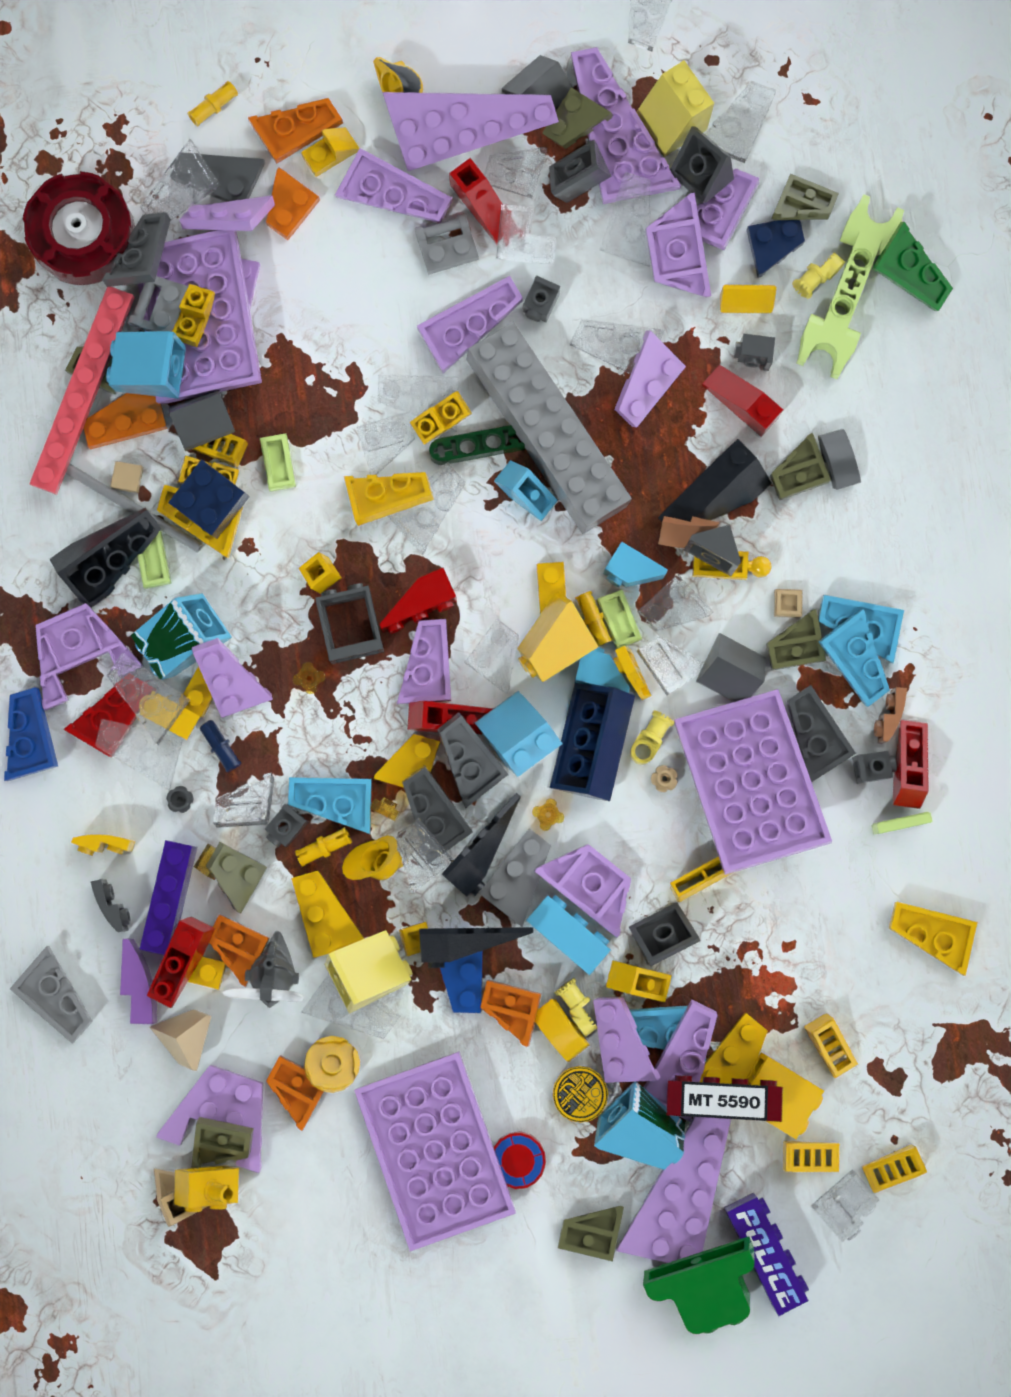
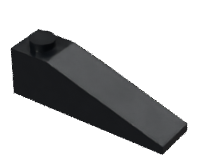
M737 439L658 519L662 522L664 516L691 522L692 517L711 521L743 505L752 503L772 482L757 457Z
M143 508L71 543L49 560L56 573L82 604H88L92 608L112 593L115 589V583L122 574L126 575L130 570V564L138 554H142L159 533L161 527L149 511Z
M518 793L508 801L491 820V823L483 828L475 837L471 845L467 846L442 873L466 897L470 893L476 896L486 885L482 880L488 873L521 798Z
M533 927L419 929L421 962H428V968H445V962H451L532 934L534 929Z

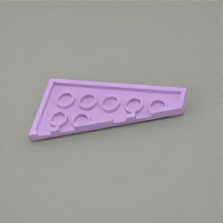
M598 48L571 52L578 92L613 114L612 119L600 122L592 128L594 131L588 134L589 142L595 140L612 176L599 184L603 204L679 190L681 187L677 178H674L668 168V163L660 155L645 125L635 109H632L623 89H620L613 78V73Z
M382 92L408 171L559 122L551 95Z
M693 1117L684 1134V1154L676 1164L671 1163L665 1170L662 1169L646 1196L642 1207L630 1223L623 1239L617 1245L616 1251L666 1263L703 1252L731 1119Z

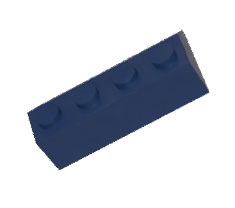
M574 684L561 738L562 745L559 746L550 788L598 800H611L635 695L614 687Z

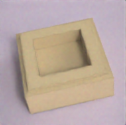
M115 461L110 487L115 490L139 493L143 466Z
M775 589L774 617L801 618L802 590Z

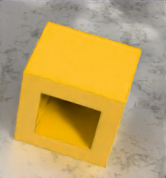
M320 552L316 553L298 568L310 588L320 594L342 578L329 557Z

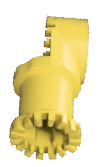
M834 252L830 255L831 258L828 257L827 262L825 261V264H822L821 267L810 263L807 266V271L801 278L795 279L792 282L795 291L799 290L798 294L801 293L802 297L810 299L815 288L820 283L831 280L843 267L845 261Z
M653 710L651 721L645 730H641L630 750L632 760L640 765H645L654 758L663 743L661 739L669 726L672 727L675 723L668 716L664 717L665 714L662 715L661 712ZM644 744L649 747L650 756L647 759H639L636 756L635 749L638 745Z
M572 978L554 993L556 996H561L570 1008L571 1018L585 1037H587L597 1029L596 1024L593 1020L589 1021L591 1018L588 1017V1014L582 1008L591 999L583 995L575 984L576 979Z

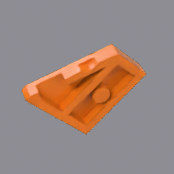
M280 167L276 171L271 195L273 196L275 206L267 214V226L286 240H289L320 201L318 195Z
M219 914L213 927L215 930L209 943L218 952L227 967L232 970L240 984L246 987L249 981H245L246 969H251L253 963L263 953L270 938Z
M487 980L480 1008L489 1016L494 1017L506 1031H510L520 1040L523 1046L528 1047L530 1046L542 993Z
M280 1055L266 1082L272 1091L277 1094L285 1110L289 1112L296 1122L298 1129L303 1131L324 1091L319 1090L310 1083L302 1066Z

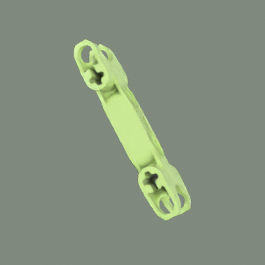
M864 194L846 222L840 238V242L853 247L825 318L814 314L810 315L800 339V349L796 364L803 366L811 352L825 350L833 359L830 377L838 379L845 364L854 353L861 335L860 332L850 329L848 326L876 255H881L898 225L902 222L904 213L903 209L897 207L888 222L876 223L870 219L867 213L870 197ZM854 259L862 260L865 266H857L854 263ZM855 278L852 290L848 289L850 279ZM835 307H843L847 314L841 315L837 313Z

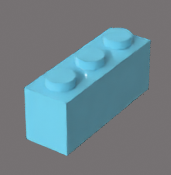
M547 895L526 921L590 975L611 951L606 946L610 941L598 931L593 935L585 928L589 923L577 913L572 917L564 910L568 905L558 896L554 895L553 898H550Z

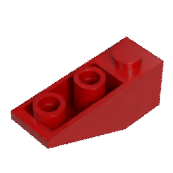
M471 158L449 173L451 188L497 246L519 231L491 184Z
M444 567L419 577L379 624L383 633L387 631L389 634L396 633L404 628L403 624L412 620L414 623H418L429 618L428 613L435 610L441 613L454 607L453 603L457 601V597Z
M192 916L179 920L147 993L148 997L169 1008L174 1006L203 957L214 933V927Z

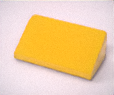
M723 285L720 292V312L772 313L776 286Z

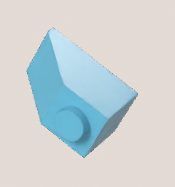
M511 460L494 480L508 497L540 521L544 519L558 501L528 468Z
M621 542L603 574L607 576L606 580L614 586L620 587L623 585L627 588L661 580L666 575L668 569Z
M598 647L580 658L574 683L614 687L629 693L630 687L619 672L611 656L604 653L605 649Z

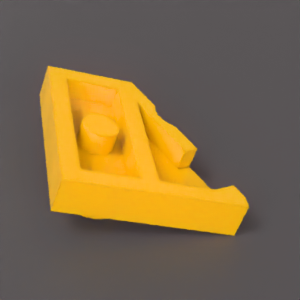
M413 734L375 774L374 779L404 788L402 781L425 765L431 773L440 741Z

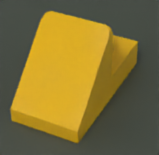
M346 127L322 130L323 139L301 152L303 159L315 177L354 155L360 149Z

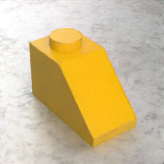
M612 960L606 987L627 994L665 1002L672 975Z

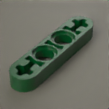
M512 425L438 438L431 443L429 454L435 464L447 465L521 451L525 449V444L523 442L519 443L518 439H510V445L505 446L506 438L504 433H508V438L516 436V431ZM490 436H497L501 439V445L497 448H490L486 444V440ZM472 441L475 444L474 451L471 453L462 452L460 449L461 443ZM451 443H456L457 455L453 456V450L446 451L445 457H440L438 453L434 454V452L438 451L439 446H443L444 450L452 449Z

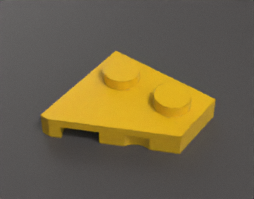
M627 646L616 649L617 657L613 659L619 672L626 674L641 700L651 697L652 695L632 650Z

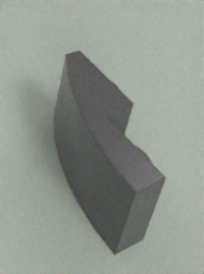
M840 429L819 435L823 461L828 463L832 488L838 490L861 483L855 455L845 430Z
M106 879L91 881L96 902L106 920L117 932L128 931L127 925L131 924L129 911L127 908L124 909L123 904L112 905L111 900L115 898L112 884H108Z

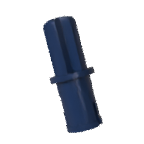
M209 720L201 725L200 731L211 746V753L216 754L225 771L230 772L240 766L242 763L229 745L230 740L224 738L215 722Z

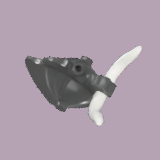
M274 932L264 952L256 959L250 970L246 969L245 981H250L252 988H231L223 991V995L230 998L261 1000L268 1008H271L279 1001L299 1002L304 1000L303 995L289 991L293 984L299 983V973H295L288 947L281 932Z

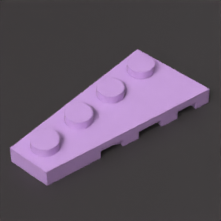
M361 148L358 150L335 194L337 198L437 223L442 222L453 201L452 197Z
M508 276L417 325L419 333L442 373L444 374L468 352V348L477 344L522 303L523 297L512 278Z
M692 999L654 1068H657L661 1078L657 1081H647L644 1089L666 1107L668 1081H675V1075L692 1076V1082H700L717 1018L716 1011ZM679 1116V1117H681V1118H683V1119L688 1120V1121L691 1122V1118H692V1117Z

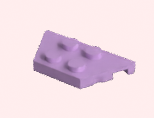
M690 193L645 228L653 278L656 283L700 296L710 297L711 290L695 193Z
M586 844L534 870L535 873L616 938L620 935V925L623 913L625 912L626 897L629 892L631 878L592 846Z

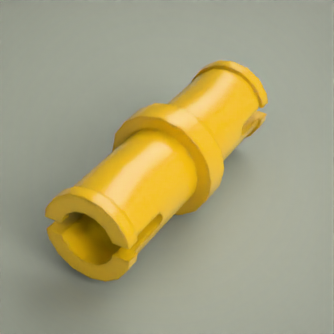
M226 81L214 93L205 95V100L191 111H188L187 115L198 127L212 114L221 112V107L238 96V92L231 82Z
M588 591L575 597L585 618L583 621L585 625H588L598 647L612 641L603 621V612H599L592 592Z
M344 827L324 838L322 836L316 838V842L296 850L295 854L299 856L297 859L303 867L322 856L325 858L331 856V852L351 844L352 840L348 837L350 835Z

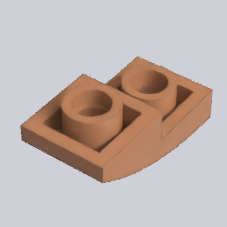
M664 516L658 544L685 548L693 534L718 528L719 522L692 517L691 522Z
M896 687L890 690V694H887L886 710H890V714L879 716V719L875 720L874 736L878 737V743L888 742L895 733L904 711L907 688Z

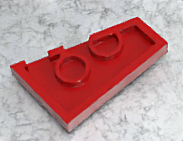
M129 673L104 694L105 696L85 710L82 713L83 715L63 730L112 758L142 710L150 693L155 688Z

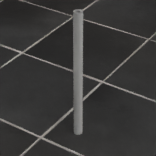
M69 463L66 474L132 514L143 509L140 505ZM149 511L161 527L160 531L197 553L201 550L203 543Z

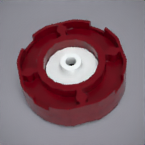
M80 171V174L63 176L61 173L46 180L28 200L23 213L24 239L35 259L57 279L73 285H90L102 282L105 274L111 273L116 266L114 260L118 253L123 254L128 247V240L135 228L133 216L121 193L99 175Z

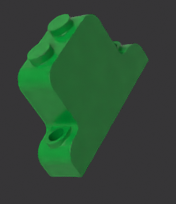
M748 1236L645 1270L643 1287L647 1296L653 1301L673 1300L686 1329L692 1334H709L729 1324H740L750 1314V1292L742 1275L749 1273L754 1268L753 1243Z

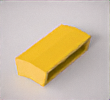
M719 856L670 883V889L678 902L730 875H725L722 869L709 877L707 876V871L721 864ZM699 875L702 877V881L682 892H679L677 887Z

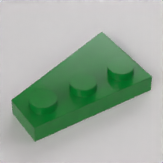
M900 222L872 269L932 310L939 311L953 287L937 265L932 263L926 255L923 246L910 233V228L907 224Z

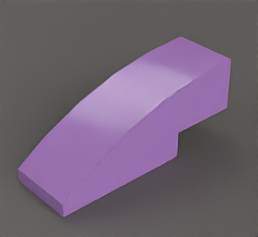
M132 938L123 939L120 995H131L130 1024L157 1023V1001L147 996L153 982L149 967L135 940Z

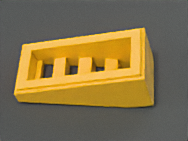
M229 434L216 439L212 449L207 448L210 443L208 442L193 448V450L238 468L248 443L245 439ZM223 439L226 442L222 451L218 452L217 449ZM231 443L235 444L231 455H226Z
M823 1014L804 1026L812 1043L834 1078L858 1065L838 1025L829 1014ZM834 1035V1039L823 1045V1041ZM837 1046H840V1047H841V1048L838 1049L837 1051H835V1052H833L832 1054L828 1055L827 1052L831 1051L832 1049L836 1048ZM843 1055L847 1057L834 1066L833 1062Z
M783 1141V1170L785 1172H839L840 1144ZM794 1149H799V1164H794ZM805 1149H809V1164H804ZM815 1149H820V1165H815ZM826 1149H831V1165H826Z
M912 1144L861 1166L873 1193L927 1173L916 1146ZM910 1156L914 1164L912 1169H910L905 1157ZM894 1161H900L904 1170L903 1173H899ZM884 1165H889L894 1177H888ZM878 1168L883 1182L878 1183L873 1169Z

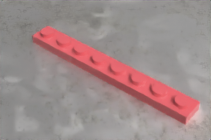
M114 287L106 288L29 483L31 486L55 495L58 494L112 357L110 353L111 343L116 338V332H121L135 298L133 294Z

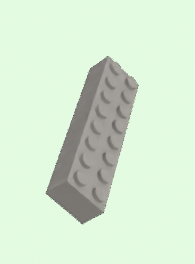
M510 323L468 348L467 362L509 425H512L521 443L525 444V449L581 533L585 534L625 509L632 499L515 323Z

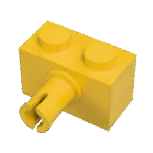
M220 1165L175 1170L174 1205L185 1207L186 1212H200L204 1206H210V1209H226L227 1204L238 1203L239 1168Z

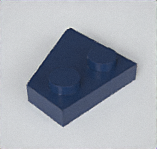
M776 220L747 227V235L757 278L765 275L770 268L779 264L788 254L796 251L804 244L805 238L800 220Z

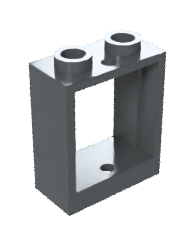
M362 583L348 586L347 591L337 593V590H328L322 592L321 597L315 598L331 664L384 653L369 586L363 587ZM365 598L374 640L335 648L326 607Z

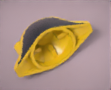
M382 57L374 59L373 63L382 92L423 93L421 78L412 68L406 66L403 61L391 63Z

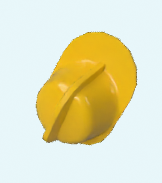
M387 835L355 847L344 859L342 870L346 878L351 880L366 877L386 880L393 876L399 868L403 867L405 861L397 850V840L393 836Z

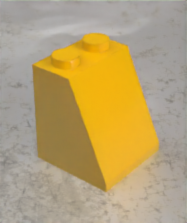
M557 592L550 599L518 646L517 650L521 655L518 661L525 672H528L532 678L536 676L544 682L598 648V645L573 602L560 592Z

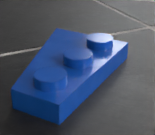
M34 687L11 694L8 713V728L10 729L9 746H6L8 762L7 771L4 772V781H11L58 767L39 688Z
M483 951L451 962H445V968H440L453 1013H481Z

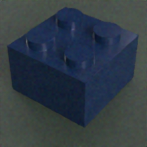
M201 459L168 503L208 534L218 539L250 496Z

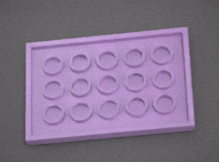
M216 230L165 242L156 276L186 286L192 284L214 291L215 297L198 347L184 343L186 351L179 399L156 396V402L162 405L202 396L218 390L222 392L262 383L237 231ZM145 283L137 284L139 297ZM155 286L144 320H150L161 290L159 287Z
M778 689L674 719V724L725 875L832 843L828 827Z
M460 1051L354 1090L410 1251L516 1214Z

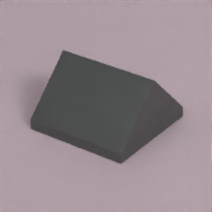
M539 55L502 87V92L504 94L551 95L556 111L570 88L573 87L558 61Z
M692 126L670 171L674 178H677L691 193H695V196L700 201L706 203L734 180L731 156L697 127Z
M595 140L590 141L549 166L551 192L555 197L566 203L612 177Z
M219 390L169 407V415L185 451L235 432Z
M730 524L693 534L684 549L687 553L729 576H732L741 562Z
M718 633L696 682L733 702L750 698L765 681L766 657Z
M678 902L629 926L649 966H653L700 942L699 936Z

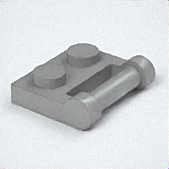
M465 213L457 215L455 219L432 226L414 228L428 275L479 260ZM461 229L462 235L429 245L426 238Z
M156 276L155 282L144 284L134 314L130 315L127 323L149 332H172L181 313L179 305L188 286ZM156 286L161 288L150 320L147 321L144 320V316Z

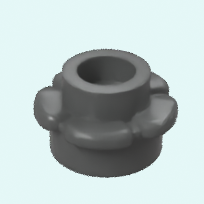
M177 786L175 789L170 790L166 797L169 809L173 812L179 811L180 813L187 812L194 800L193 794L190 791L188 792L184 786ZM179 797H182V802H178Z

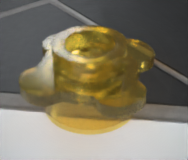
M306 662L302 665L299 673L294 675L293 682L295 685L302 686L307 694H314L316 687L320 682L325 681L326 676L323 671H317L313 668L312 663ZM308 676L312 677L310 681L307 680Z
M548 799L544 805L540 807L535 806L532 810L533 816L538 818L540 828L543 831H548L555 823H562L564 821V814L559 812L556 807L557 802L554 799ZM547 812L551 813L550 817H546Z

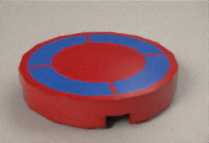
M522 1131L509 1133L501 1137L494 1145L507 1187L513 1189L527 1188L535 1184L543 1175L546 1155L542 1144L533 1135Z

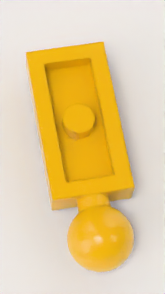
M738 551L741 562L732 576H729L693 556L692 577L746 580L748 571H750L754 576L762 578L770 573L772 566L770 560L764 556H758L752 561H748L749 552Z

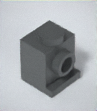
M536 275L523 303L522 312L526 313V317L533 321L539 322L542 320L547 322L560 295V286ZM538 296L545 300L538 302L535 298Z
M743 333L740 342L735 343L734 358H738V362H742L748 367L764 365L763 370L769 371L773 362L775 337Z
M889 751L861 754L852 757L857 784L893 778L892 772L897 771L895 757L889 756ZM875 761L880 762V771H876L873 768V763Z
M284 804L282 809L266 826L265 830L269 833L266 838L278 848L281 844L288 847L309 822L289 805ZM282 822L288 824V830L284 833L279 830V825Z

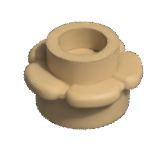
M662 765L657 767L656 772L651 775L652 784L660 792L673 790L677 786L678 781L676 778L678 775L673 768H667V766ZM666 776L667 781H663L662 777Z

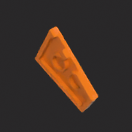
M329 98L301 104L297 108L286 111H271V114L257 117V115L248 117L251 126L276 164L322 137V130L337 128L343 124L341 116Z
M126 393L88 417L83 429L88 447L91 450L166 430L168 427L162 405L156 402V396Z

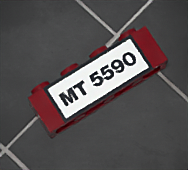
M675 1075V1081H668L667 1115L782 1122L783 1087L777 1086V1081L760 1080V1085H748L749 1079L732 1078L731 1084L720 1083V1078L703 1077V1082H692V1076Z

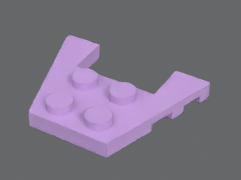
M86 603L36 625L38 660H40L41 669L40 683L43 693L42 706L46 711L69 701L58 675L83 663L109 653L121 678L144 668L134 654Z
M210 1065L158 1132L156 1138L180 1146L190 1119L198 1120L199 1117L254 1128L249 1157L237 1160L235 1165L259 1173L262 1168L263 1082Z

